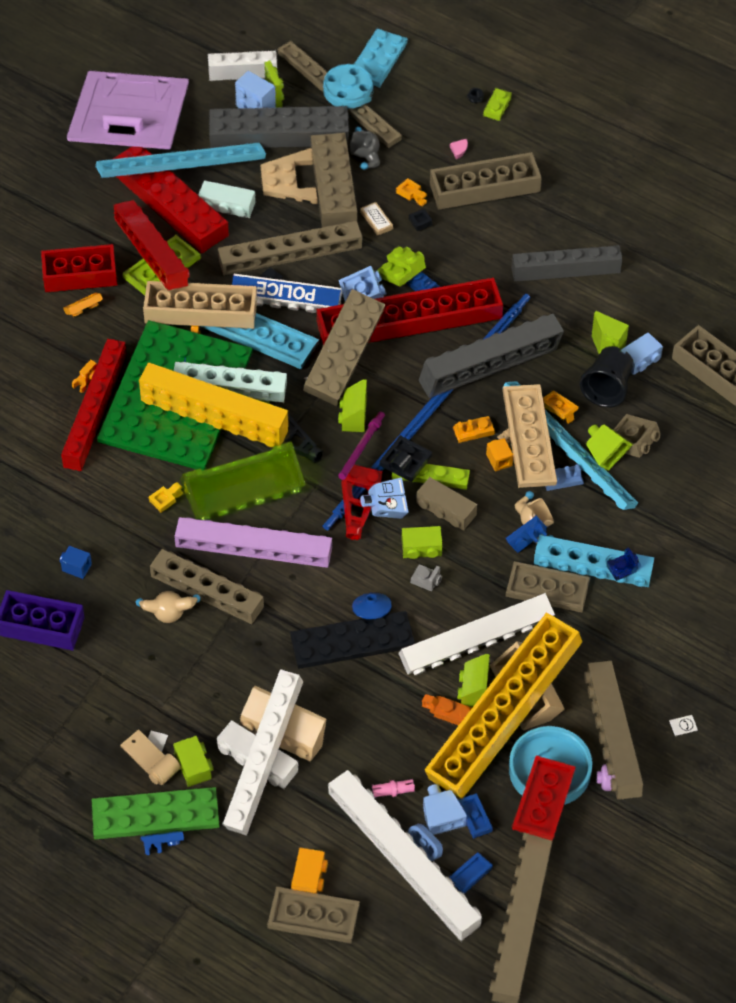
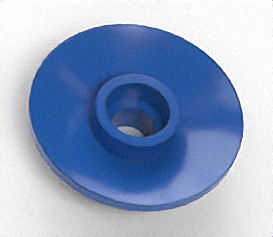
M381 593L363 594L357 597L352 604L353 612L358 617L364 619L381 618L387 615L392 608L391 600Z

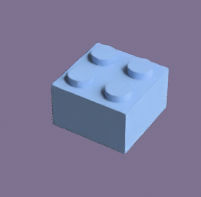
M247 71L235 82L236 106L238 108H276L275 86L250 71Z

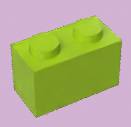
M440 526L402 528L403 558L416 559L418 557L435 558L442 556Z
M197 736L173 744L175 756L181 766V771L188 787L211 779L213 766L210 759L206 760L204 743H199Z

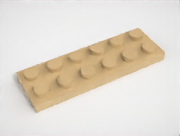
M540 384L503 386L502 391L518 488L556 485L557 478Z

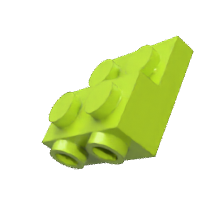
M399 246L387 255L388 262L376 271L379 272L383 280L401 287L426 268L425 258L420 251L415 253L409 247L402 248Z

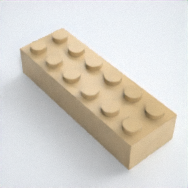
M147 281L143 307L144 322L147 323L150 320L172 325L254 329L257 308V286L188 283V286L167 291L161 281Z

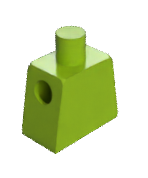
M605 424L600 428L597 425H592L588 429V433L592 437L587 441L586 445L598 465L608 471L633 445Z

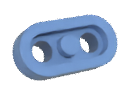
M416 824L409 828L408 833L412 836L415 845L418 848L424 849L430 861L442 856L443 848L441 843L423 824Z

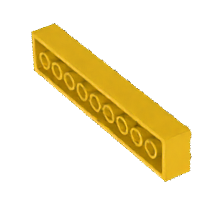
M546 612L426 767L425 772L429 780L438 784L446 791L451 790L458 799L464 798L582 644L579 631Z

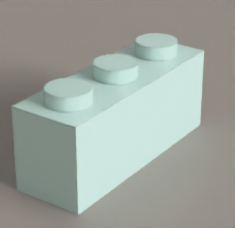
M209 181L203 182L198 195L215 211L239 217L250 218L255 205V191Z

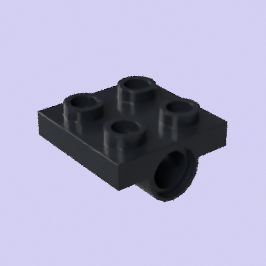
M400 435L382 457L379 465L412 483L431 459L432 452Z

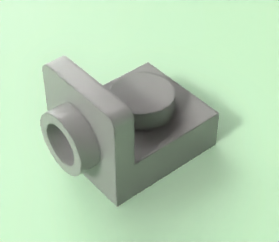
M419 564L411 577V583L432 592L435 585L438 586L442 579L440 567L436 566L432 570Z

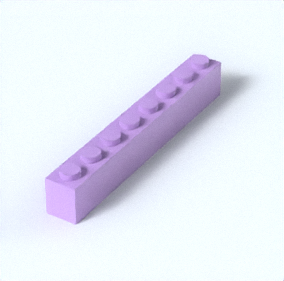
M179 517L175 532V545L179 548L326 568L329 566L332 552V538L323 535L315 536L306 533L288 532L286 530H270L268 528H256L248 525L241 526L210 520H196L189 517Z

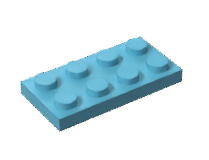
M376 29L354 65L367 70L371 75L373 85L380 88L407 45V38Z

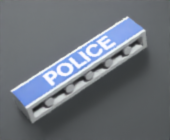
M234 274L232 285L257 286L258 306L270 304L274 308L285 306L290 310H299L300 308L306 309L310 313H316L319 308L341 305L342 290L338 287Z

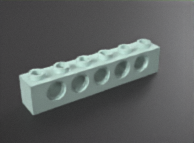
M175 362L174 371L183 375L195 376L192 378L256 400L284 402L287 373Z

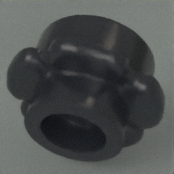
M472 88L467 95L469 101L475 104L482 102L484 97L483 91L480 88Z

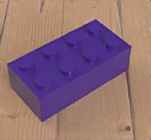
M6 590L0 606V636L74 650L84 621L83 605Z

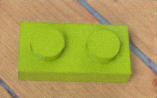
M495 88L484 110V116L500 121L512 93Z

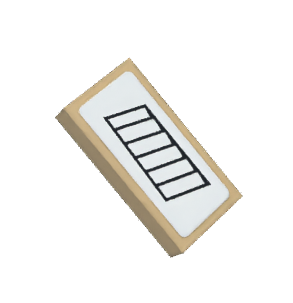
M376 202L360 208L361 214L377 236L393 230L392 223Z

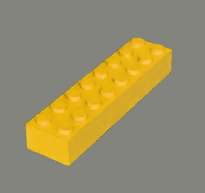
M149 362L139 379L141 401L148 405H155L165 411H172L180 416L193 418L200 423H207L217 429L230 431L234 435H241L252 441L262 442L269 447L280 449L288 433V410Z

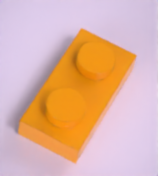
M93 293L63 309L66 315H73L74 317L83 313L82 310L87 307L91 309L98 306V302L103 299L100 293Z

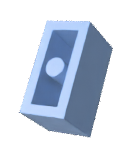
M646 333L621 349L620 352L623 354L628 352L633 358L634 367L631 373L635 375L639 371H644L653 362L656 363L660 360L663 346L652 335Z

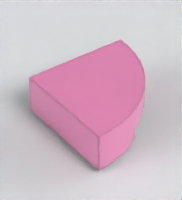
M467 139L450 143V148L456 159L461 158L466 152Z

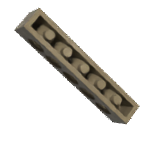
M161 549L150 565L151 577L191 596L197 594L201 597V601L250 624H253L264 608L263 596L257 591L246 589L240 583L229 581L226 577L212 573L205 567L197 566L188 559L180 558L171 551L168 552Z

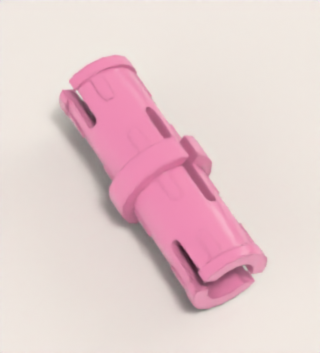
M413 779L397 782L390 780V783L372 785L374 798L388 795L395 797L397 794L415 792Z

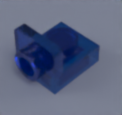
M628 547L625 549L624 555L608 561L607 568L617 581L636 573L639 559L636 553H632Z

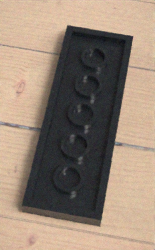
M406 611L387 614L377 619L363 618L290 632L298 669L400 651L415 644Z

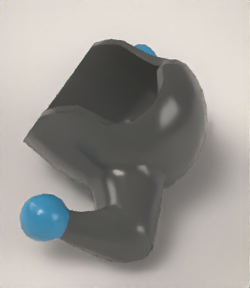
M357 127L350 141V153L368 160L369 163L364 162L361 164L362 170L376 168L380 165L377 154L380 146L378 137L373 132Z

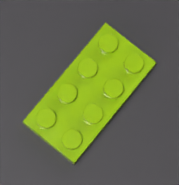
M177 235L167 241L169 247L175 251L176 256L181 259L185 267L189 268L201 259L200 253ZM144 258L123 273V278L143 295L146 293L147 281H160Z

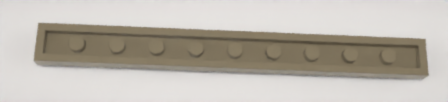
M291 41L278 48V54L323 92L324 79L328 73ZM366 104L356 108H348V114L368 131L373 132L388 148L402 140V135Z

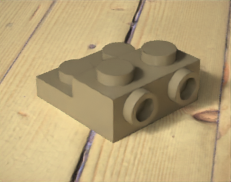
M628 414L613 429L633 444L625 454L639 458L649 452L650 445L654 441L657 442L660 439V430L657 422Z

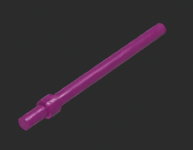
M378 412L376 417L370 421L369 428L338 475L341 480L347 477L374 432L379 430L382 424L381 421L385 417L383 412Z

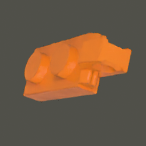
M425 694L422 700V707L430 709L434 717L458 726L472 709V707L442 696H436L435 698Z

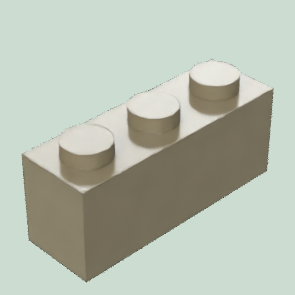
M431 477L417 491L416 503L421 508L431 511L438 518L445 519L454 527L465 530L477 515L476 503Z

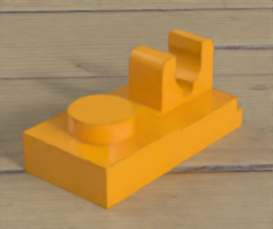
M555 391L543 397L544 408L559 416L561 420L566 418L567 424L574 421V412L579 409L576 404Z
M489 416L462 423L458 422L453 426L458 443L491 436L495 433Z

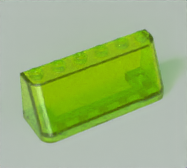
M292 441L275 446L271 451L203 471L200 468L183 473L180 478L195 519L204 521L211 519V516L218 514V516L229 514V510L235 508L237 511L246 509L248 504H263L266 502L265 499L273 498V500L284 497L283 494L291 492V495L302 491L301 488L306 485Z

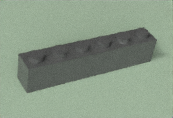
M619 245L519 253L512 256L514 282L621 273L622 265Z

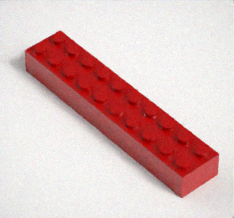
M488 278L375 298V300L385 304V308L368 343L501 319L503 303L495 279ZM344 304L317 309V325L323 346Z

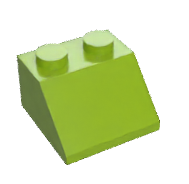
M595 311L592 339L598 354L606 347L612 346L621 349L626 347L629 325Z
M361 380L345 389L344 397H340V409H343V411L339 412L338 423L342 424V431L364 432L367 380Z
M484 654L465 662L464 670H460L459 682H463L462 688L458 687L457 699L461 700V704L473 708L487 690L490 654Z

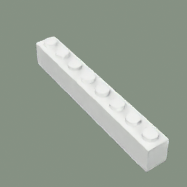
M546 593L403 648L399 652V656L407 674L414 673L416 676L425 672L427 667L432 666L434 669L443 665L445 660L455 661L461 658V654L465 652L472 654L479 651V647L483 645L490 647L497 644V640L504 638V640L513 638L516 632L522 631V633H526L533 629L532 626L538 624L546 612L552 616L555 614Z
M281 669L279 671L223 825L228 830L247 836L303 684L300 675Z

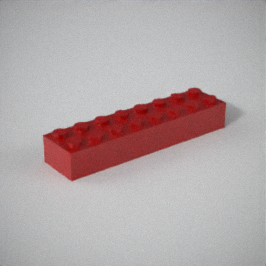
M132 146L113 159L152 154L144 147ZM170 170L116 176L201 254L229 236L228 221Z

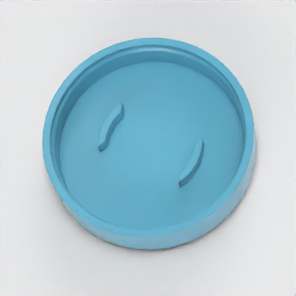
M545 726L528 731L516 741L510 754L509 775L513 786L519 794L523 795L536 755L576 767L565 804L573 802L584 793L591 778L592 757L587 745L580 737L564 728Z

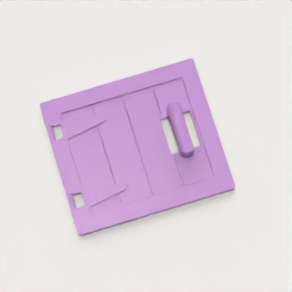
M88 71L67 134V141L171 149L189 80ZM110 125L135 127L136 133L135 135L108 133Z

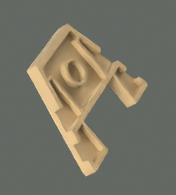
M311 148L261 164L263 195L283 199L290 197L296 198V201L308 200L312 204H317L316 187L298 189L295 166L313 165Z

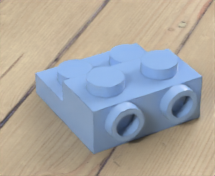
M372 266L339 280L345 302L352 289L373 299L386 295L384 286L379 283L382 281V278L378 271H374Z

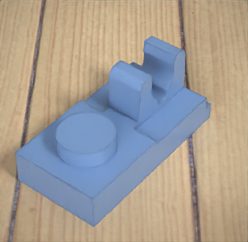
M579 464L572 467L566 466L565 468L555 469L557 484L545 487L549 491L584 484Z

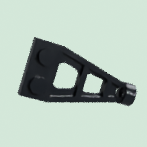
M288 414V428L290 432L286 435L280 448L304 456L313 463H317L323 456V450L317 447ZM295 435L304 440L299 447L289 443Z

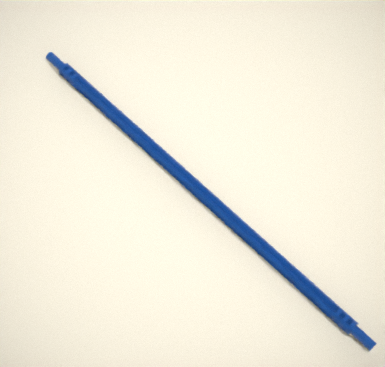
M524 294L516 304H513L484 339L489 338L494 333L504 332L522 312V308L530 300V296ZM453 389L432 397L400 435L410 440ZM394 442L387 448V450H386V451L380 456V458L373 464V466L371 467V469H375V470H379V471H383V470L385 469V468H383L382 466H380L379 463H380V460L382 459V457L386 454V452H387V451L390 449V447L394 444ZM354 486L352 488L353 497L359 499L366 491V488ZM343 500L332 511L333 514L323 524L325 530L328 531L338 519L345 515Z

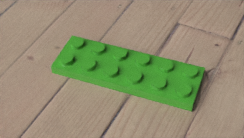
M216 787L92 799L94 840L182 830L219 828Z

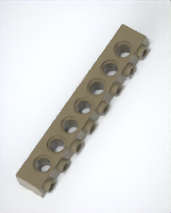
M357 221L224 246L218 248V259L224 276L362 248V235Z

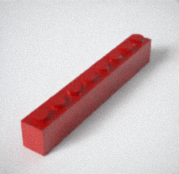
M134 200L114 204V220L167 291L188 286V278L190 277L188 268L182 264L181 259L169 247L168 242L162 238L161 233L149 221L148 216L142 212L141 207Z
M107 338L62 451L63 468L82 471L127 356L126 345L123 341Z

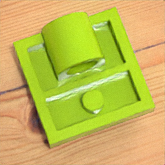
M271 60L265 61V80L275 86L276 108H281L282 100H284L281 90L284 88L281 78H278V70L276 66L273 67Z

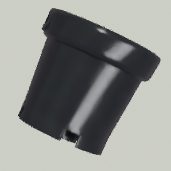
M606 347L598 355L592 366L583 373L579 383L580 389L584 396L593 404L611 408L619 406L625 400L628 390L627 383L634 367L633 358L628 352L623 354L619 352L621 349L619 347Z

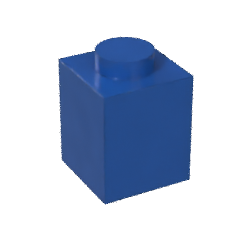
M69 546L66 552H63L60 556L62 571L82 579L92 565L90 553Z

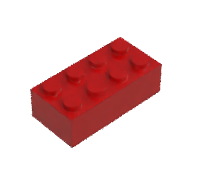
M113 244L41 251L45 292L117 286Z

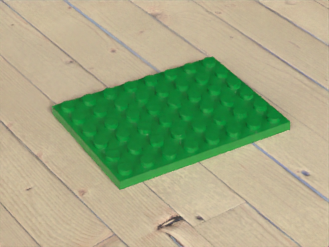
M148 320L99 432L97 442L205 472L221 429H217L207 423H200L190 417L180 416L172 411H165L161 407L141 401L139 379L148 362L174 371L175 362H184L185 357L186 362L191 364L246 369L253 349Z

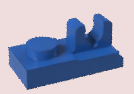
M423 272L418 273L405 283L415 291L440 287Z
M536 515L506 537V540L518 553L533 541L537 543L539 535L543 534L546 536L547 526Z
M183 830L141 836V841H144L146 855H150L149 848L151 844L157 847V852L160 854L162 852V842H167L168 846L179 845L180 840H184Z

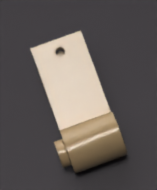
M137 730L121 744V747L149 774V778L156 785H163L181 769L175 757L171 754L164 755L140 730Z

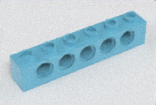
M539 535L534 556V564L540 567H550L560 571L574 572L579 575H589L599 579L634 584L638 587H649L654 557Z

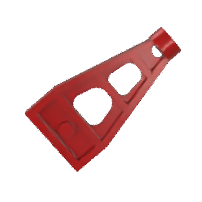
M354 465L347 477L342 480L347 538L352 540L361 539L362 528L371 510V506L363 507L361 518L352 516L351 505L362 507L361 500L355 499L352 495V486L366 488L369 491L373 485L381 483L383 471Z

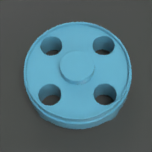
M343 64L336 66L325 76L323 83L324 96L334 106L356 108L369 103L373 94L371 75L367 70L357 65Z

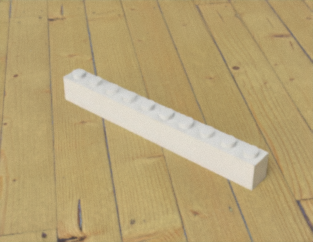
M347 770L328 784L331 797L460 941L481 927L482 916L476 907H471L466 896L454 888L451 879L444 877L439 866L427 858L424 849L418 848L412 836L408 832L405 833L401 829L399 822L387 814L385 806L381 803L378 804L374 799L373 793L361 785L358 776L352 775Z

